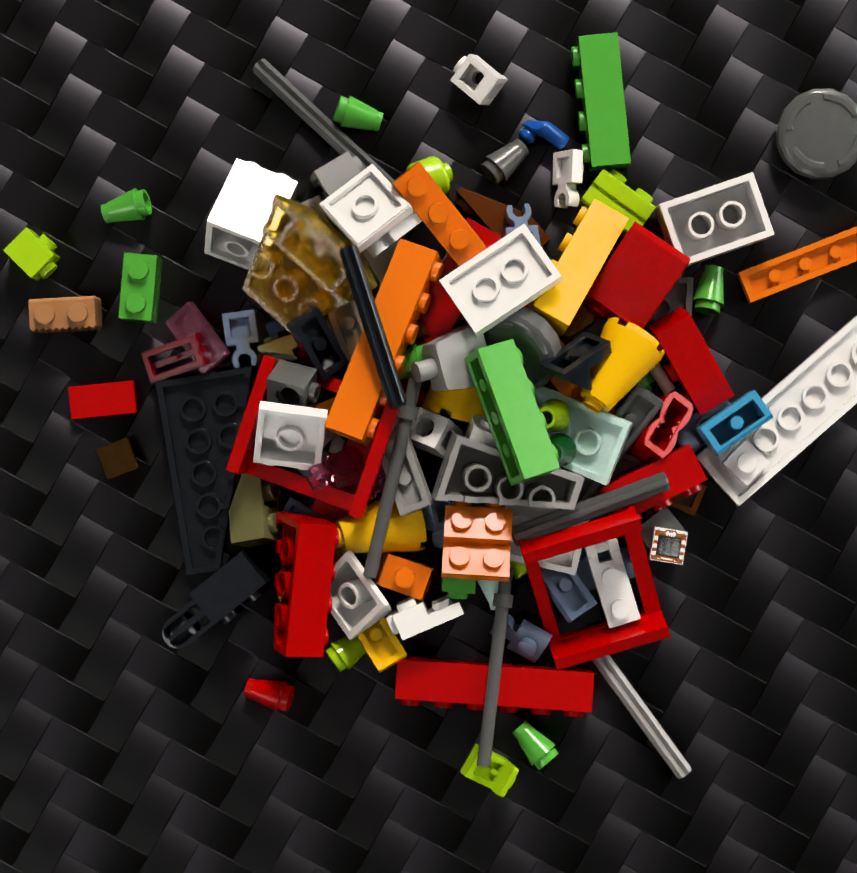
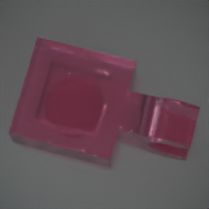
M350 447L326 456L323 459V463L310 467L309 471L312 477L307 478V482L313 491L319 490L331 483H334L338 490L360 482L365 464L354 448Z

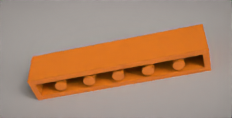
M401 238L398 241L375 298V304L399 376L402 374L406 364V357H404L408 344L412 345L416 340L419 326L416 324L421 313L425 314L430 305L431 295L429 291L433 282L437 283L444 267L437 251ZM363 328L324 426L332 433L368 446L370 438L374 439L380 422L378 418L382 408L385 407L387 399Z

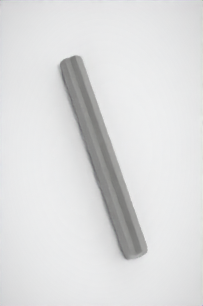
M608 655L592 660L675 776L681 779L688 775L692 770L690 765L611 656Z

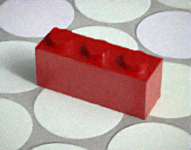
M680 306L647 327L650 334L660 343L657 350L661 351L664 349L665 351L663 357L667 364L663 366V369L672 383L678 382L682 389L679 394L693 404V409L700 416L734 396L690 313Z
M684 444L672 450L664 458L650 461L610 481L608 485L598 487V489L603 494L654 474L664 472L669 480L670 490L633 504L641 520L643 519L642 512L652 507L655 512L666 508L673 503L672 497L683 493L684 497L694 494L702 489L700 483L708 479L691 445ZM631 505L626 506V507H623V508L618 509V510H615V511H612V512H610V513H611V515H613V514H617V513H620V512H624V511H626Z

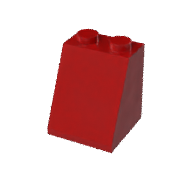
M635 221L592 284L583 303L587 305V310L597 318L602 319L605 317L609 319L616 317L620 318L617 324L626 326L628 322H631L645 329L682 277L691 259Z

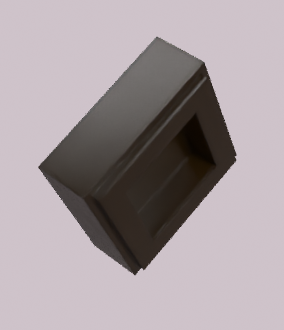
M129 438L96 449L108 480L140 468Z

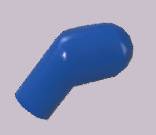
M528 120L522 125L523 129L519 132V137L528 144L534 143L538 136L545 138L560 150L569 141V136L549 121Z

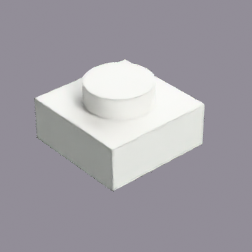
M746 439L722 462L745 486L769 463Z

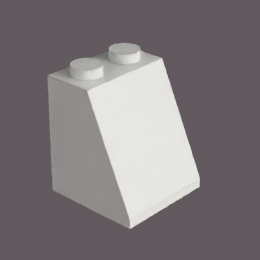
M236 158L207 219L204 253L259 275L266 272L287 221L290 208L294 203L298 182L283 173H274L261 168L255 162Z

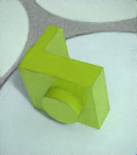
M476 743L460 772L465 777L490 788L495 794L503 798L508 789L513 786L519 769L507 758L493 751L490 767L477 766L479 744Z

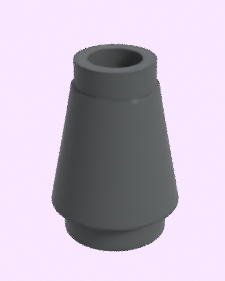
M515 139L513 142L484 157L485 162L480 165V168L486 178L494 185H498L500 182L505 183L529 154V150L521 140Z

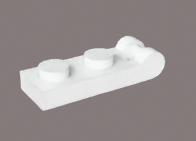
M617 538L584 547L608 627L613 628L641 619ZM609 550L611 558L599 561L597 554Z

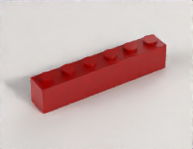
M407 656L397 662L395 699H401V704L409 706H419L421 701H432L434 706L439 708H453V703L466 704V708L470 710H483L489 662ZM502 663L497 706H499V711L509 713L518 712V708H532L531 713L550 715L551 710H562L565 716L583 717L584 712L592 713L595 673L592 669L567 667L557 670L555 666Z

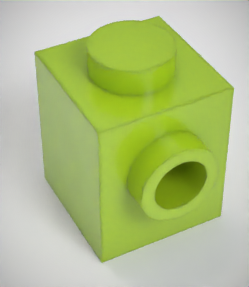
M27 227L3 250L30 278L37 281L41 277L47 279L58 267L55 263L60 259L54 252L57 246L44 233L39 237L33 230Z

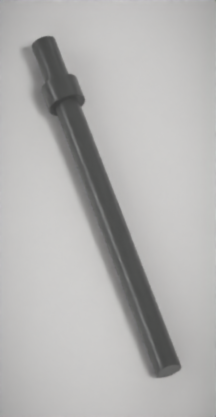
M413 378L408 380L405 393L406 405L400 407L397 416L400 419L363 576L376 578L412 423L417 420L419 408L416 406L422 382L417 383Z
M510 568L508 582L499 581L498 592L494 593L493 606H496L477 760V766L490 767L508 611L509 608H512L514 595H510L513 568Z

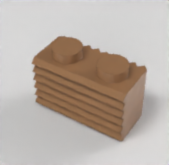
M96 296L29 299L28 301L29 325L33 332L39 334L43 332L47 334L49 332L61 333L62 331L74 332L75 330L87 332L88 330L94 331L95 329L100 331L103 328L101 299Z

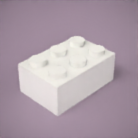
M753 172L661 203L655 208L665 242L691 259L688 266L766 240L775 235Z

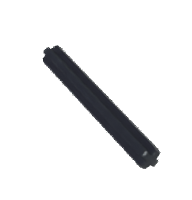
M355 244L344 246L339 251L388 406L390 409L406 405V396L358 248Z

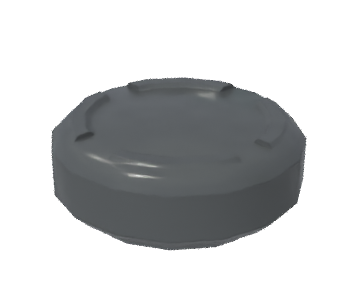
M831 88L811 89L796 96L781 112L775 127L776 147L783 162L795 173L809 179H830L846 172L857 161V104L848 95Z
M523 307L484 333L487 346L514 339L516 347L523 355V367L534 389L546 385L551 380L553 375L540 370L539 364L546 359L555 357L562 346L558 334L548 321L536 312Z

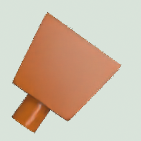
M396 552L382 553L377 576L371 579L379 586L419 600H426L430 598L440 568Z

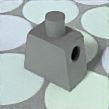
M466 324L424 344L422 351L425 360L412 363L411 365L414 380L417 383L430 380L434 391L475 388L465 357L475 350L487 346L484 333L477 337L469 324Z

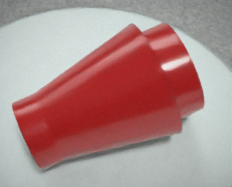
M249 678L245 686L244 697L251 698L278 713L281 710L288 712L294 698L295 687L288 685V681Z

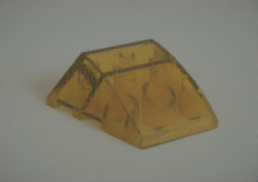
M276 194L271 204L273 207L268 221L264 224L261 242L257 252L254 253L242 290L289 331L286 324L311 306H317L324 317L326 314L346 305L354 299L339 252L342 247L352 245V243L315 209ZM359 252L370 288L373 290L378 285L364 254Z

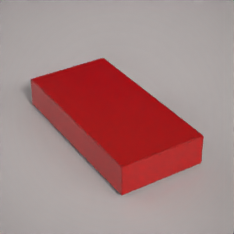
M134 380L68 387L71 419L138 413Z

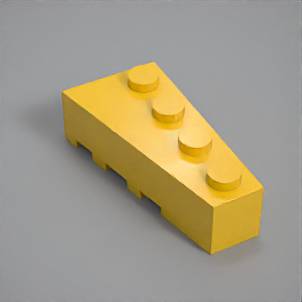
M595 198L588 209L582 206L573 221V224L577 226L573 235L567 232L557 249L562 252L558 262L554 259L551 260L562 275L563 281L529 303L532 306L531 310L547 320L554 331L561 337L572 322L629 220L628 217Z

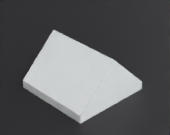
M349 550L335 563L336 575L334 581L331 582L330 595L332 598L331 614L349 640H351L391 613L392 609L370 577L363 576V566L354 553Z

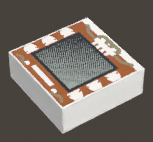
M654 526L649 559L683 565L688 532Z

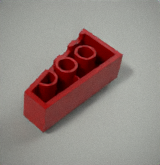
M276 512V524H282V540H276V553L280 554L282 570L275 574V587L278 596L281 597V603L275 604L274 649L285 657H323L324 647L327 646L329 640L326 626L327 616L332 610L330 588L331 582L334 581L336 575V567L333 561L334 551L339 545V531L336 524L314 513Z

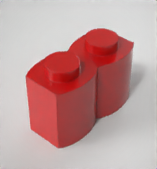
M676 391L658 397L664 401V405L627 450L643 463L667 456L676 444L678 431L685 427L691 418L693 404Z

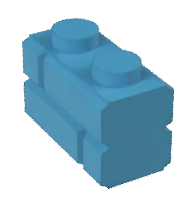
M752 390L696 428V431L714 456H719L728 450L731 445H735L771 420L773 415L758 393Z

